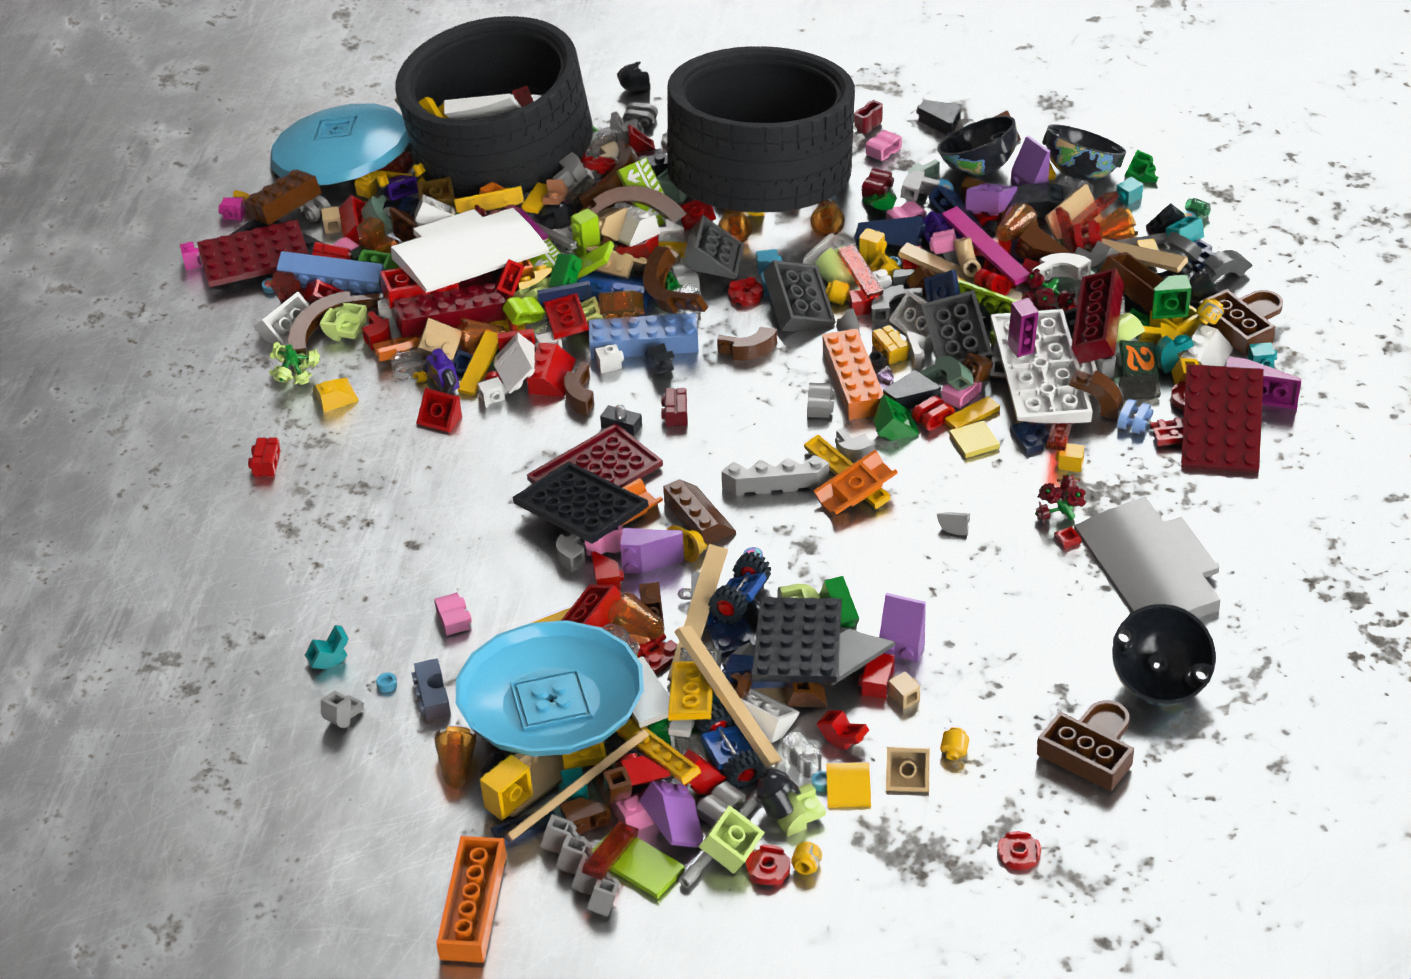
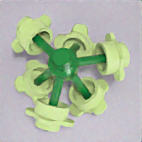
M275 342L269 356L271 359H278L283 364L282 366H275L274 370L269 371V374L278 382L286 383L294 377L293 385L297 383L305 385L309 382V377L312 374L307 373L303 369L308 368L310 365L311 368L315 367L319 363L320 355L317 353V349L308 350L307 355L304 353L297 354L293 350L292 345L282 346L279 342ZM289 365L294 367L296 374L291 376L292 372L288 369Z

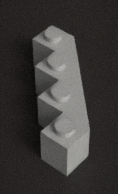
M813 455L804 464L786 457L777 466H773L760 459L749 469L733 461L721 471L722 488L735 496H744L746 492L769 494L771 490L794 492L798 491V488L808 487L810 490H815L829 480V462L816 455Z
M551 815L540 847L560 854L556 868L575 874L571 888L591 895L587 909L608 916L620 882L616 877L612 878L607 872L609 868L600 856L596 857L593 854V847L584 836L580 837L576 832L577 827L572 821Z

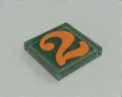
M1124 340L1119 342L1123 377L1157 379L1159 377L1155 343Z

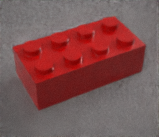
M402 268L380 271L381 290L390 309L393 308V300L459 289L458 283L426 293Z

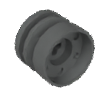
M1170 232L1165 241V245L1169 250L1165 248L1160 249L1163 252L1187 256V259L1190 261H1197L1202 253V249L1197 244L1174 232ZM1188 261L1179 273L1170 272L1177 275H1188V270H1191L1193 266Z

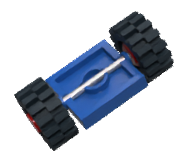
M752 551L742 554L733 566L734 578H730L725 586L718 587L711 596L708 606H710L709 611H713V617L718 616L717 620L719 622L722 619L724 624H727L728 621L729 624L737 623L746 612L747 604L754 599L757 592L769 579L772 569L768 567L769 561H764L766 559L764 556L760 558L759 553L754 555Z
M715 703L712 704L711 719H698L694 721L695 727L701 735L700 740L717 769H723V774L729 784L736 789H739V787L744 789L745 786L750 787L751 783H757L756 779H760L761 774H764L765 767L723 704L718 703L717 706Z

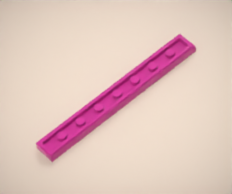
M957 206L942 213L943 219L964 238L971 237L973 247L1015 286L1027 280L1030 273Z

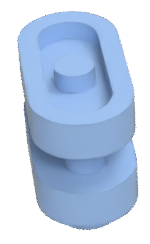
M1129 398L1120 413L1117 428L1126 430L1129 425L1132 426L1133 433L1140 434L1141 431L1144 432L1147 427V420H1151L1154 409H1151V404L1143 402L1141 407H1137V400Z

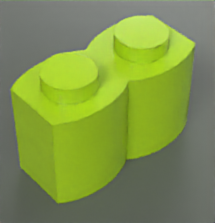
M512 297L507 299L503 307L504 312L514 325L540 323L546 314L535 297H524L522 299Z

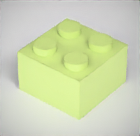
M729 805L699 845V848L734 874L747 860L764 834V831Z

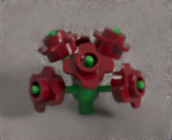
M1036 268L1034 272L1029 274L1026 281L1030 284L1029 287L1031 289L1038 288L1041 285L1044 288L1042 290L1038 289L1035 294L1031 290L1022 292L1023 297H1021L1022 299L1029 298L1038 311L1057 309L1052 306L1056 301L1054 294L1058 296V307L1068 308L1074 301L1075 293H1069L1066 290L1061 293L1058 292L1057 285L1059 280L1053 278L1051 282L1045 283L1044 275L1040 273V269Z
M1068 473L1063 475V479H1057V482H1061L1060 487H1054V483H1045L1040 487L1037 497L1042 501H1047L1049 504L1057 503L1058 506L1057 508L1049 509L1047 504H1041V501H1038L1039 507L1035 508V515L1037 519H1041L1042 524H1045V520L1050 519V513L1061 511L1062 514L1065 513L1069 521L1076 518L1072 509L1077 506L1083 507L1086 504L1084 500L1085 490L1079 489L1076 485V481H1080V479H1074V475Z

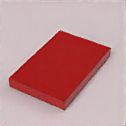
M577 293L543 302L554 339L589 330Z

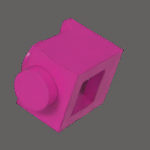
M223 197L221 204L218 206V212L222 214L223 219H238V221L242 222L246 212L243 198Z
M186 242L180 244L185 269L191 270L203 267L199 249L194 247V243Z

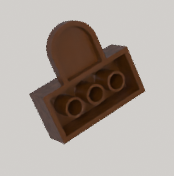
M1226 289L1206 298H1214L1223 305L1224 314L1215 325L1208 323L1207 326L1217 328L1232 347L1242 355H1248L1249 344L1269 342L1273 344L1276 326L1268 320L1279 315L1283 310L1284 301L1278 293L1263 289L1253 291L1238 298Z
M1101 700L1093 703L1079 720L1059 711L1037 737L1036 755L1111 792L1133 765L1135 747L1119 740L1128 729L1129 712L1122 704L1112 700Z

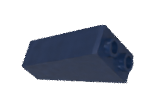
M937 185L927 197L941 213L957 206L981 229L983 228L970 210H966V204L955 191Z
M921 216L858 222L854 239L856 245L860 246L859 236L865 229L869 228L875 230V232L884 233L885 241L887 242L885 250L899 252L906 243L922 246L921 236L925 234L926 224Z
M730 654L728 661L724 662V669H722L730 684H738V681L731 677L732 674L740 673L744 675L746 672L752 673L754 655ZM753 682L751 689L784 687L787 682Z

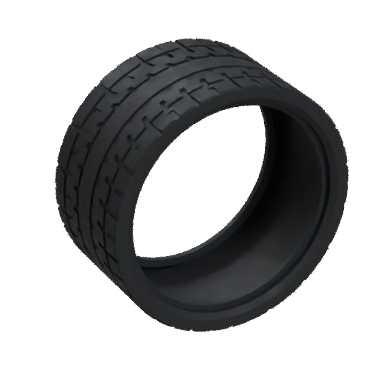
M499 16L478 19L454 26L433 36L416 48L404 61L397 74L395 83L396 95L416 165L421 163L425 169L421 176L425 181L451 177L454 196L464 198L479 195L480 188L490 182L506 189L521 186L523 194L530 192L537 183L547 184V180H554L552 177L563 169L559 162L569 153L573 152L581 159L591 143L593 123L575 45L563 30L548 22L521 16ZM526 85L530 94L541 96L520 109L499 116L477 120H453L438 117L429 113L418 103L423 98L428 97L433 99L438 108L444 104V100L502 94L513 95V90Z
M733 47L708 52L684 62L674 70L667 84V171L671 181L679 190L697 201L714 207L741 212L771 213L791 211L813 206L830 199L847 185L851 177L855 105L854 81L842 67L824 57L783 47Z

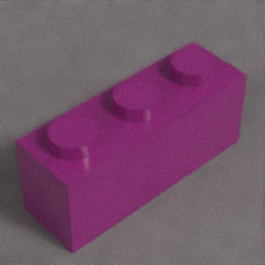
M1029 298L1012 302L1007 344L1017 358L1034 353L1039 312Z

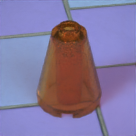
M831 198L818 203L810 219L812 230L817 235L825 237L832 233L834 235L840 233L845 223L843 212Z
M1026 203L1012 205L996 229L997 237L1004 242L1019 239L1032 223L1038 226L1037 213Z
M1125 205L1118 207L1100 221V234L1103 239L1110 240L1113 238L1121 240L1138 236V230L1135 231L1134 229L1137 226L1131 211L1128 208L1124 209Z
M725 210L718 226L742 243L745 242L752 233L750 219L745 212Z
M466 318L459 319L462 322L461 325H458V330L462 331L459 345H462L463 350L461 351L466 353L476 351L485 331L495 333L508 332L504 326Z
M629 592L620 595L622 598L618 602L614 601L609 610L608 622L611 623L610 627L613 630L650 639H657L663 635L665 631L664 622L634 594Z
M450 726L446 727L444 732L440 733V729L435 733L434 743L444 783L450 788H459L466 782L477 739L476 734L470 733L469 728Z

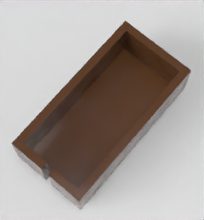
M295 169L290 171L287 176L278 178L275 183L263 187L258 193L251 194L249 198L244 200L251 219L270 225L322 193L316 176Z
M1128 252L1107 256L1099 272L1116 268L1124 283L1123 293L1129 296L1132 302L1141 305L1144 311L1150 313L1153 305L1154 288L1164 279Z

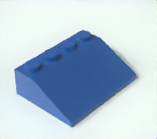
M592 271L577 281V283L590 282L591 296H595L602 309L643 314L650 300V295L644 287L643 277L629 275V278L625 279Z

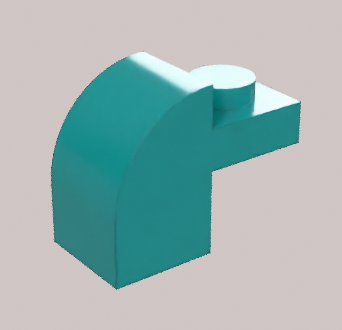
M1167 335L1163 337L1155 348V359L1158 368L1163 373L1170 372L1179 360L1178 353L1194 347L1192 339L1187 335L1176 336L1174 340Z
M334 625L327 641L312 639L305 653L311 668L328 669L345 660L347 653L344 647L347 645L349 638L342 626Z

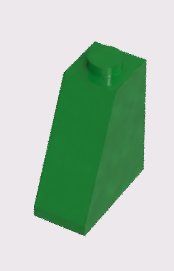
M844 576L824 580L819 593L820 597L842 599L841 627L851 630L855 629L860 618Z

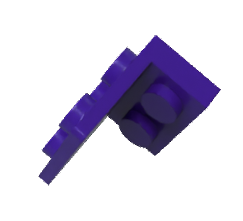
M930 211L923 219L926 224V231L923 235L928 243L931 241L930 237H933V233L954 229L943 219L941 213L936 214ZM955 230L956 238H963V236Z

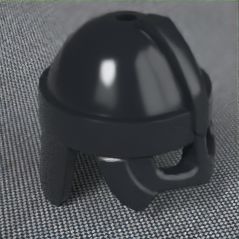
M641 61L627 64L617 73V79H619L621 87L632 91V93L651 90L649 73L641 72L642 70L639 68Z
M1205 269L1192 276L1189 280L1191 285L1190 302L1199 305L1200 301L1219 293L1217 285L1212 282L1210 274L1206 273Z
M768 769L757 783L756 797L770 820H779L793 812V806L786 795L789 791L794 794H801L798 785L785 772L778 769Z

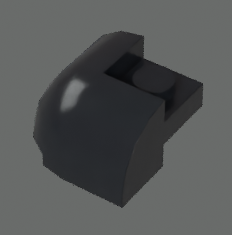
M562 201L559 205H544L537 214L541 225L553 230L565 228L571 224L569 220H571V216L575 215V212L569 204Z

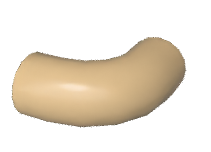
M971 237L954 240L961 270L966 276L974 277L975 273L981 269V266L976 260Z

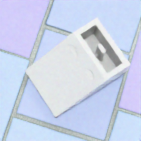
M519 333L494 357V366L510 394L514 390H518L523 384V380L526 377L529 378L535 371V345Z

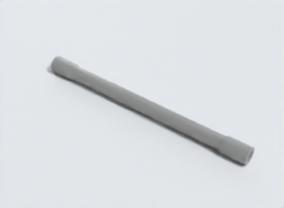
M777 763L772 768L787 772L785 766L781 763ZM757 789L737 811L745 818L759 803L756 797ZM704 851L679 878V883L683 887L689 888L712 857Z

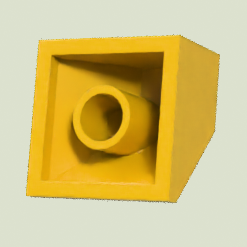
M347 378L325 381L312 388L324 412L359 401Z

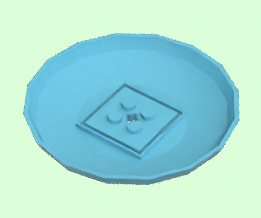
M375 103L345 104L323 109L299 119L281 132L271 148L270 167L280 178L287 176L290 171L295 169L316 176L318 185H330L360 178L383 168L403 153L410 142L403 116L394 108Z
M567 620L529 623L497 634L470 654L456 677L455 704L474 733L499 749L529 756L571 754L603 742L627 723L644 691L643 665L628 643L601 627Z

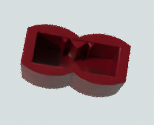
M877 100L868 101L864 107L854 112V126L857 128L856 132L860 134L869 133L873 127L878 126L883 121V103Z
M873 168L862 183L861 196L869 197L876 193L880 196L887 193L895 182L893 172Z

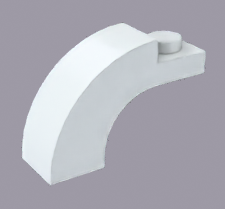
M1071 253L1051 254L1041 258L1040 265L1032 269V272L1036 268L1040 269V273L1044 275V282L1054 277H1069L1078 282L1082 277L1090 275L1091 260Z

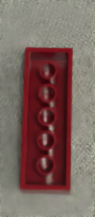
M1116 268L1082 277L1071 346L1080 364L1115 355L1124 283Z
M487 283L480 286H470L468 288L393 300V317L402 338L422 335L428 318L455 329L506 320V313L503 310L506 301L502 293L496 290V283Z

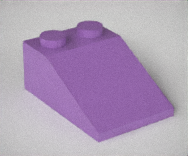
M1029 135L1025 137L1011 169L1010 181L1013 186L1045 183L1049 180L1050 150Z
M984 183L967 189L966 210H972L971 213L974 214L988 212V215L997 216L998 213L1005 211L1017 191V186Z
M623 528L620 543L623 573L643 574L684 562L683 532L681 530Z
M886 592L879 637L894 641L896 645L884 653L918 662L925 646L926 601Z
M652 781L639 802L670 845L699 848L703 841L695 801L688 792V788L681 783L673 784L665 781Z

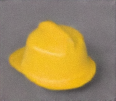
M676 525L669 526L666 529L681 530L683 532L684 559L690 563L697 561L699 555L708 546L704 542L702 535L695 530L687 531Z

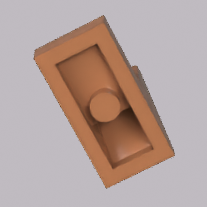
M563 180L546 181L548 193L542 198L543 205H559L570 194V190Z

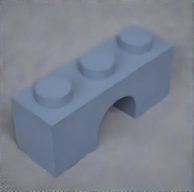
M438 658L414 663L415 672H411L413 683L418 684L415 687L417 699H422V701H419L421 714L425 713L427 721L451 716L449 699L443 684Z

